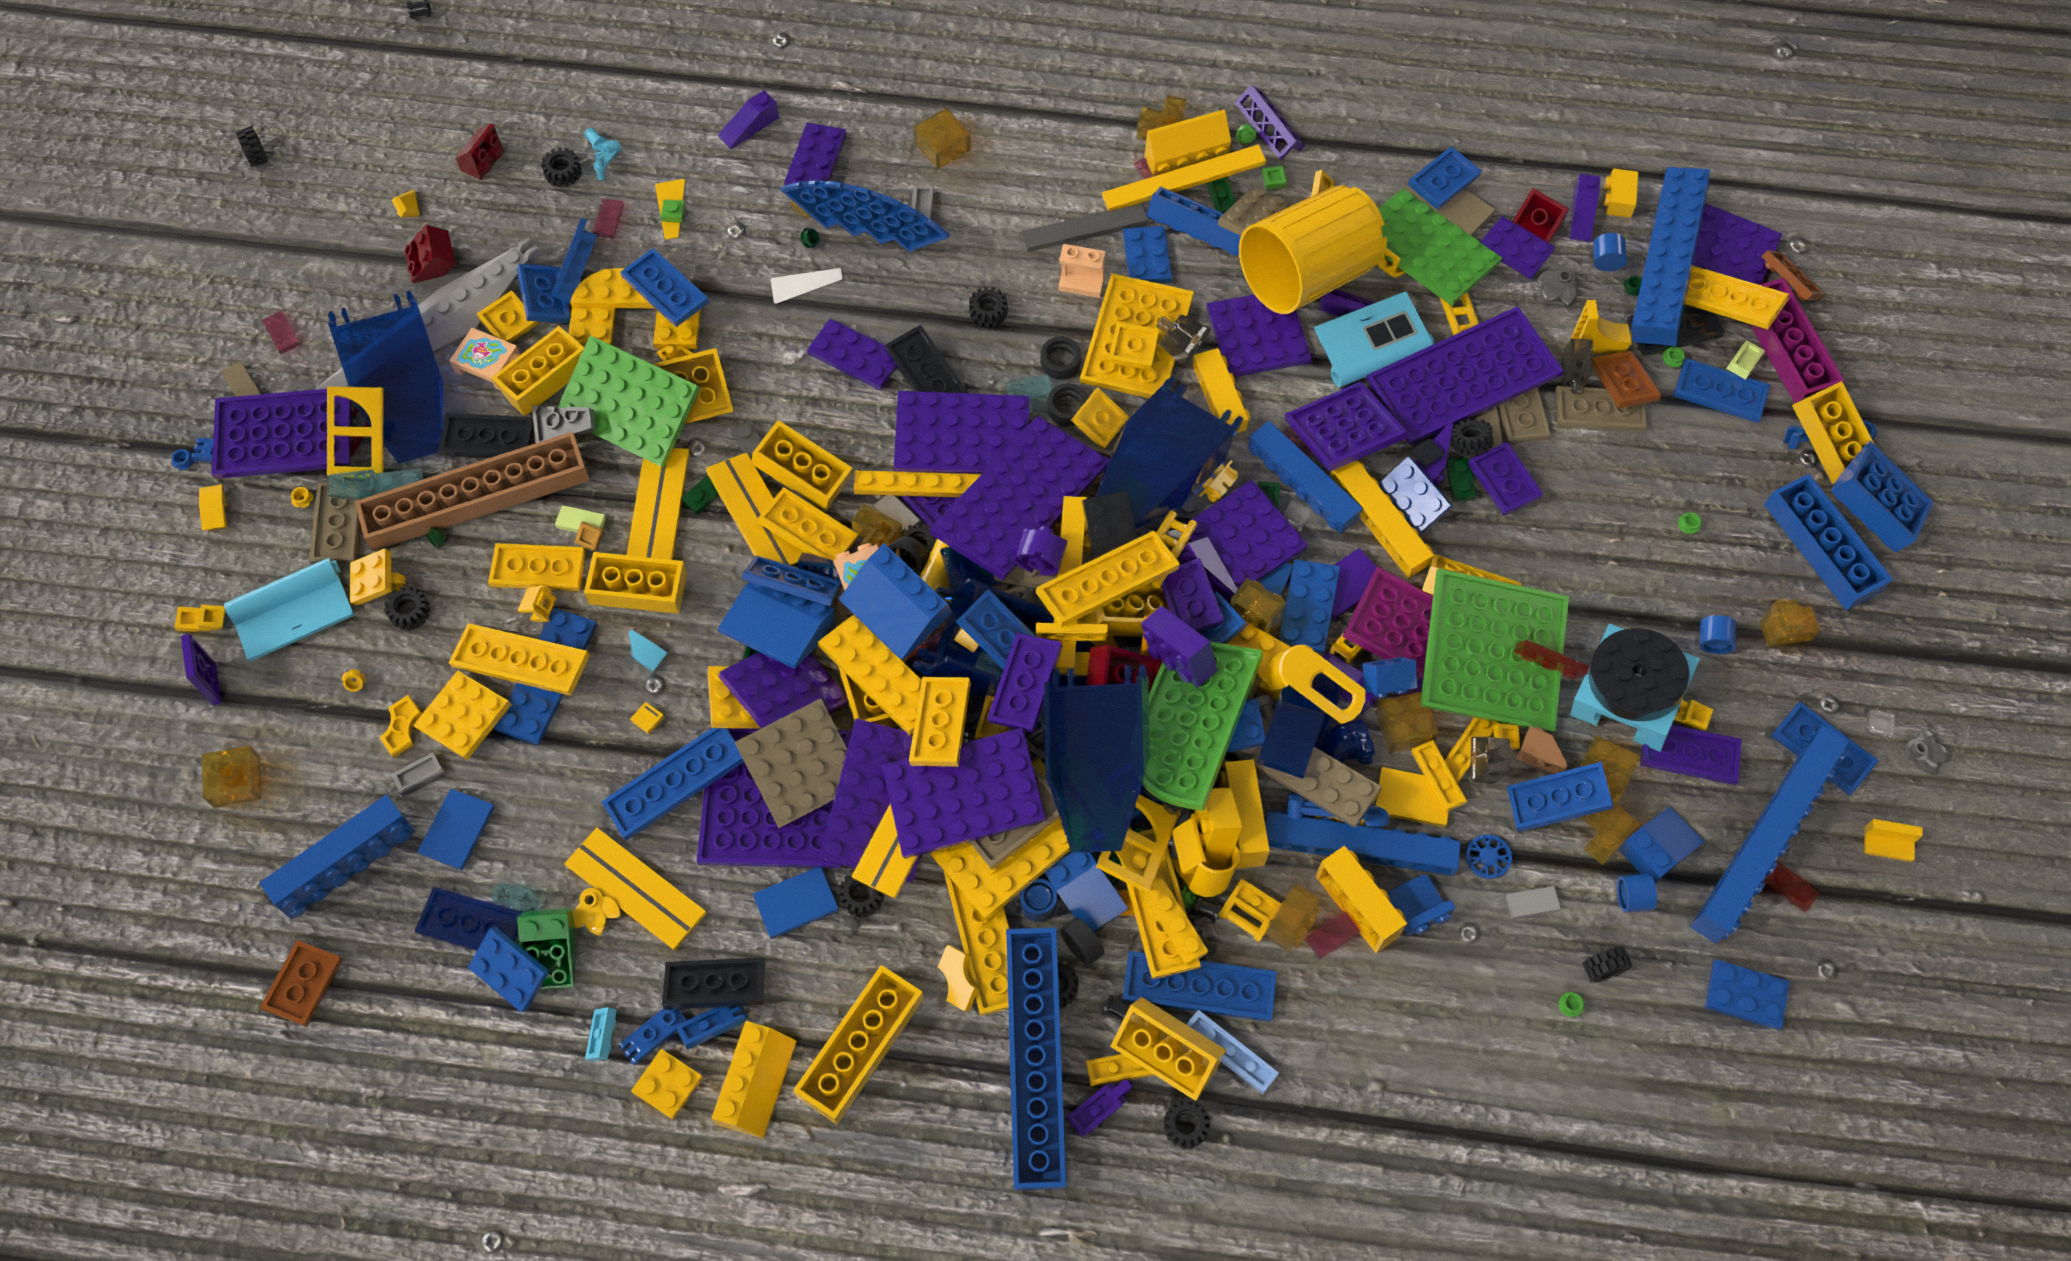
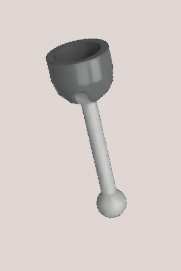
M844 916L843 935H855L860 929L893 930L898 933L902 930V925L900 923H895L894 925L861 924L856 917Z

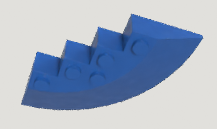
M803 181L783 186L780 191L826 229L839 224L853 237L867 232L880 244L895 240L908 252H911L950 236L941 226L912 207L863 187L832 181Z

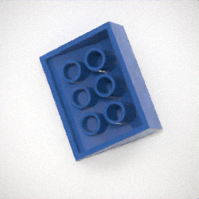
M1871 441L1866 443L1841 473L1831 490L1835 497L1850 509L1852 514L1857 516L1870 531H1873L1894 552L1903 549L1917 540L1933 504V501Z
M885 543L867 559L839 599L901 661L953 613L948 603Z
M748 582L721 622L718 632L795 669L818 646V641L834 630L835 609L825 604Z

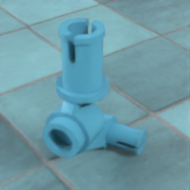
M591 127L585 131L584 135L586 136L584 137L592 144V148L597 151L595 153L596 162L594 163V169L597 173L596 177L598 180H604L606 167L621 152V146L617 140L607 141L606 138L601 137Z

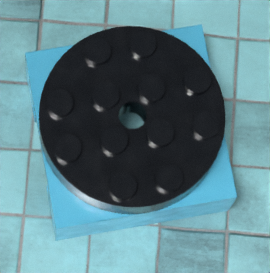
M1608 624L1574 699L1570 716L1597 726L1601 716L1604 715L1636 728L1637 732L1633 741L1642 745L1647 744L1650 748L1661 751L1700 658L1682 652L1671 639L1656 631L1643 628L1622 629ZM1640 669H1642L1641 674H1640V675H1642L1641 677L1635 675V673L1639 674Z

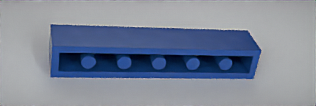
M1160 187L1153 193L1147 213L1148 217L1152 218L1155 222L1171 226L1176 231L1185 232L1192 238L1208 242L1213 247L1222 248L1231 255L1239 256L1241 236L1218 225L1219 218L1224 213L1163 187Z
M1270 421L1250 435L1248 443L1250 452L1254 456H1258L1270 471H1274L1285 485H1289L1295 491L1298 498L1305 500L1315 514L1321 515L1331 529L1337 530L1342 534L1360 519L1363 508Z

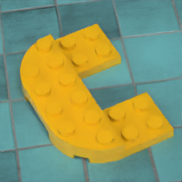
M625 268L603 269L587 277L575 289L570 302L572 312L568 334L583 347H585L590 335L612 345L617 308L656 309L621 277L620 272ZM701 309L677 328L657 310L653 339L654 349H662L667 346H672L674 349H677L676 346H683L686 349H697Z

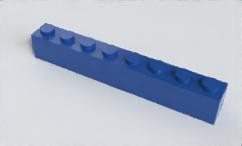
M1267 811L1265 827L1269 848L1329 857L1345 845L1348 850H1352L1357 855L1359 862L1454 876L1458 870L1460 841H1455L1452 837L1442 836L1436 838L1430 837L1427 833H1406L1402 829L1384 830L1380 826H1357L1355 829L1345 822H1334L1330 818L1313 819L1308 815H1303L1302 818L1293 819L1289 818L1288 814L1284 811Z

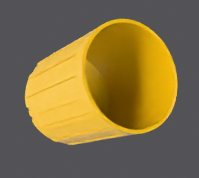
M1346 185L1332 186L1248 226L1243 231L1239 242V258L1246 281L1255 296L1267 308L1279 314L1291 313L1367 273L1374 266L1378 265L1387 247V237L1382 236L1381 227L1385 225L1383 218L1372 199L1355 186L1348 188Z

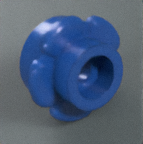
M185 449L176 450L171 457L173 467L179 470L188 469L194 463V460L191 459L192 453Z

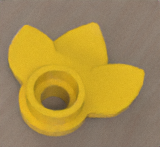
M596 888L585 889L579 897V905L573 911L575 928L586 925V928L597 936L602 935L606 918L620 917V909L616 901L611 897L603 896L602 892ZM592 895L594 897V902L592 904H588L587 899L589 896Z

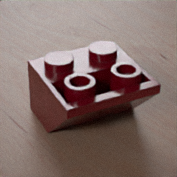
M490 123L479 128L455 158L460 171L482 180L490 172L497 159L502 156L504 149L494 124Z
M426 224L417 232L416 236L406 245L404 250L412 283L443 277L455 265L449 231Z

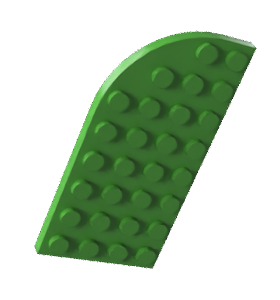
M1210 642L1218 671L1198 688L1190 682L1185 683L1177 672L1168 670L1162 662L1134 729L1130 748L1131 760L1138 779L1155 797L1175 806L1204 811L1264 656L1262 650Z

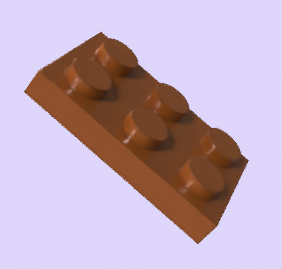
M1767 250L1761 256L1766 261L1764 263L1765 266L1773 272L1776 270L1781 275L1779 279L1784 278L1787 284L1796 290L1794 293L1801 300L1820 301L1826 295L1781 251Z
M1632 350L1592 358L1591 366L1618 408L1659 401L1660 392Z
M296 940L260 1008L307 1028L343 959L340 956Z

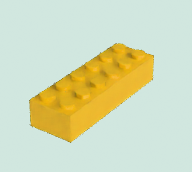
M881 965L794 1088L795 1096L838 1125L924 1000L923 992Z

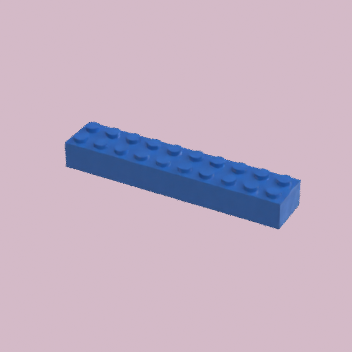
M1667 167L1632 323V342L1677 346L1709 191L1710 169Z
M1823 725L1807 741L1690 926L1692 929L1715 944L1722 938L1726 940L1731 933L1733 934L1741 923L1739 919L1748 912L1753 904L1751 900L1764 887V879L1774 871L1778 864L1776 860L1789 847L1790 844L1787 842L1797 834L1801 828L1799 823L1809 815L1813 808L1811 804L1823 793L1825 789L1823 785L1832 778L1837 770L1835 766L1848 753L1845 747L1849 740Z
M1056 927L1006 929L1014 1191L1066 1189Z

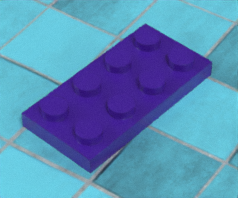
M807 122L784 180V185L803 181H830L847 135L846 129Z
M831 318L807 349L808 355L880 391L897 368L885 351L883 344Z
M1016 633L987 718L989 723L1015 729L1023 728V731L1035 732L1063 647L1061 642Z
M1672 725L1661 751L1652 749L1647 744L1642 745L1640 766L1736 785L1739 779L1742 739Z

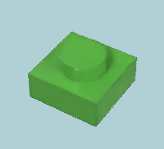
M1283 166L1262 168L1261 174L1265 190L1286 188L1287 182Z
M663 200L662 222L683 223L685 202L682 200Z

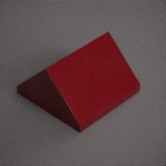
M1533 187L1512 222L1549 243L1563 226L1569 208Z

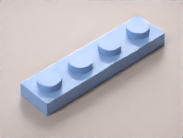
M1198 1010L1186 1024L1226 1049L1227 1051L1221 1062L1261 1094H1264L1278 1076L1279 1072Z

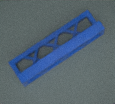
M584 218L580 219L551 296L567 303L571 302L572 295L578 287L597 235L584 230L587 222Z

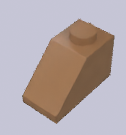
M1530 726L1523 738L1516 759L1551 774L1565 771L1567 763L1553 735L1548 734L1542 728Z

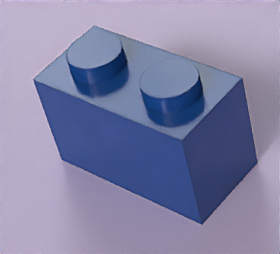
M1397 657L1363 663V685L1365 691L1373 693L1374 697H1386L1390 692L1404 694L1407 693L1408 689L1417 688L1416 660Z

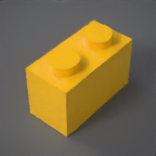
M1613 168L1610 177H1606L1604 189H1607V193H1605L1603 206H1606V215L1631 218L1637 201L1638 172Z

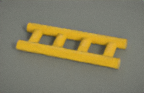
M1468 292L1461 297L1463 303L1461 307L1452 308L1449 303L1440 298L1453 335L1479 324ZM1467 314L1470 324L1459 325L1456 316Z
M1169 511L1156 534L1165 545L1173 548L1171 553L1177 560L1198 524L1194 520H1190L1188 525L1175 520L1177 517L1176 512ZM1169 528L1182 533L1178 540L1166 535ZM1167 575L1152 582V585L1155 588H1160Z

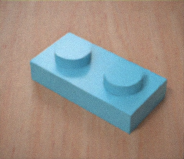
M607 1007L594 1010L585 1056L586 1060L594 1062L608 1059L611 1051L612 1033L616 1025V1009Z

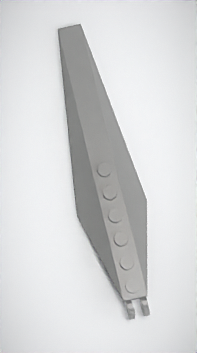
M528 237L520 241L517 247L515 246L439 288L316 389H327V386L369 387L370 384L373 385L466 337L471 328L478 329L482 324L476 313L501 298L518 277V265H530V262L540 256L541 249L533 246L534 241Z

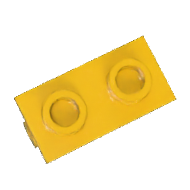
M1232 460L1226 466L1221 464L1213 472L1216 475L1213 479L1210 476L1202 485L1204 490L1199 495L1200 497L1206 493L1212 502L1221 499L1230 486L1238 479V471L1229 466L1233 462Z

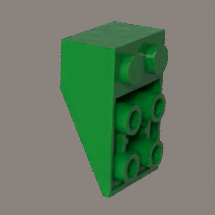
M573 908L528 911L520 914L517 917L520 947L549 970L540 989L574 987L575 930Z

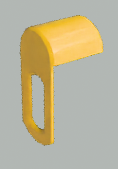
M1296 645L1277 653L1269 661L1266 668V679L1273 691L1290 685L1341 724L1353 720L1361 712L1365 703V689L1314 652L1313 648L1307 645ZM1324 673L1352 694V702L1347 709L1341 710L1312 688V681L1317 674Z
M1235 845L1225 870H1212L1200 863L1195 873L1183 874L1179 860L1171 858L1173 868L1192 892L1203 897H1214L1227 889L1239 863L1240 850Z

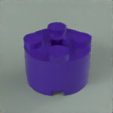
M1040 527L1039 530L1024 529L1016 552L1015 562L1019 567L1031 573L1035 569L1041 571L1040 575L1042 576L1057 575L1068 541L1054 535L1053 530L1048 527Z

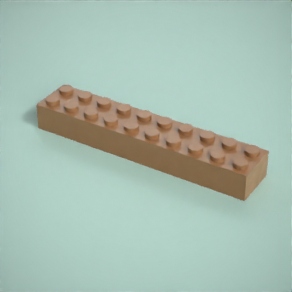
M569 432L354 502L364 538L372 551L425 535L430 532L431 527L435 530L438 528L443 529L588 482L590 479L574 433Z

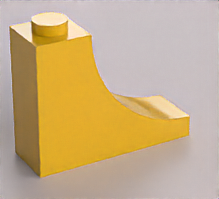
M1596 300L1586 301L1571 336L1574 354H1586L1591 346L1592 351L1590 354L1626 352L1628 347L1632 345V333H1629L1628 324L1613 323L1601 318L1598 315Z

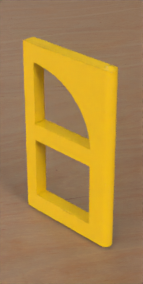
M327 386V476L383 477V388ZM335 396L350 399L363 407L370 417L372 427L335 426ZM335 436L372 437V467L335 466Z
M1127 789L1096 867L1146 893H1150L1177 822L1178 814ZM1130 804L1137 807L1150 821L1155 834V842L1122 826ZM1117 837L1150 853L1143 876L1108 860Z

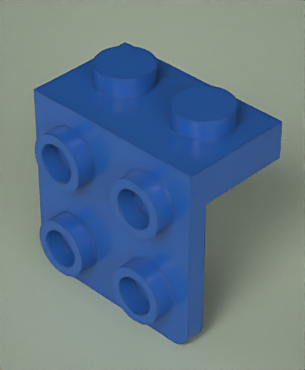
M1425 874L1387 892L1390 897V903L1395 909H1400L1406 918L1407 924L1404 931L1407 937L1415 933L1420 935L1428 931L1430 926L1436 923L1440 925L1452 918L1451 914L1455 910L1451 899L1443 902L1430 878Z

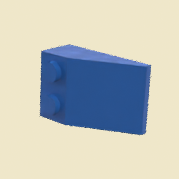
M1668 807L1625 840L1618 850L1640 874L1649 873L1654 882L1657 883L1700 847L1704 841L1671 807Z
M1083 844L1045 871V874L1073 916L1081 919L1093 932H1096L1129 908L1107 874L1096 867L1098 860L1090 848Z

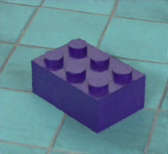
M1159 607L1141 622L1144 631L1143 637L1148 644V653L1154 659H1160L1168 670L1177 672L1185 683L1190 682L1198 688L1218 671L1210 641L1165 607Z

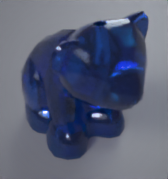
M1362 719L1343 724L1339 723L1327 733L1321 749L1322 752L1343 764L1344 760L1357 759L1360 764L1369 765L1373 763L1372 756L1375 755L1374 744Z

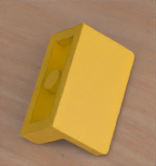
M1873 819L1864 828V853L1912 862L1915 859V842L1922 837L1923 827Z

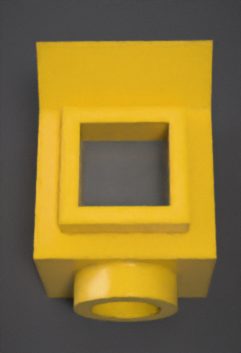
M546 586L528 587L517 611L520 613H533L530 619L532 622H550L549 614L556 597L551 594L552 590Z
M1341 636L1332 645L1330 654L1335 656L1338 652L1346 658L1345 662L1351 665L1364 648Z

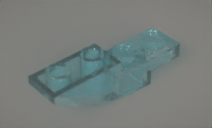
M421 468L376 474L374 470L328 475V496L340 499L361 500L423 480V472Z

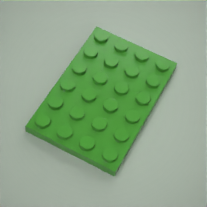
M1404 188L1378 208L1385 224L1381 227L1382 236L1387 237L1386 248L1400 258L1398 268L1451 306L1497 267L1502 260L1501 256ZM1385 256L1387 260L1393 263L1389 256Z
M590 335L557 408L589 407L593 409L596 431L590 433L652 463L665 467L701 387Z

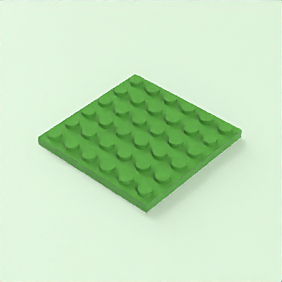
M1444 569L1436 570L1420 707L1503 724L1517 725L1518 727L1528 729L1530 726L1533 728L1538 727L1548 733L1555 732L1569 596Z

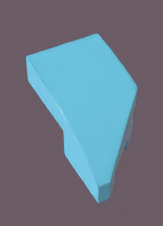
M630 630L628 637L630 638L632 657L653 672L667 652L640 634Z

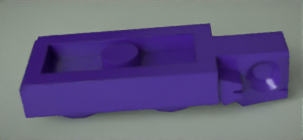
M1124 1079L1116 1087L1113 1083H1110L1108 1086L1105 1085L1067 1116L1068 1121L1080 1136L1084 1138L1122 1107L1126 1102L1124 1096L1132 1090V1085L1127 1079Z

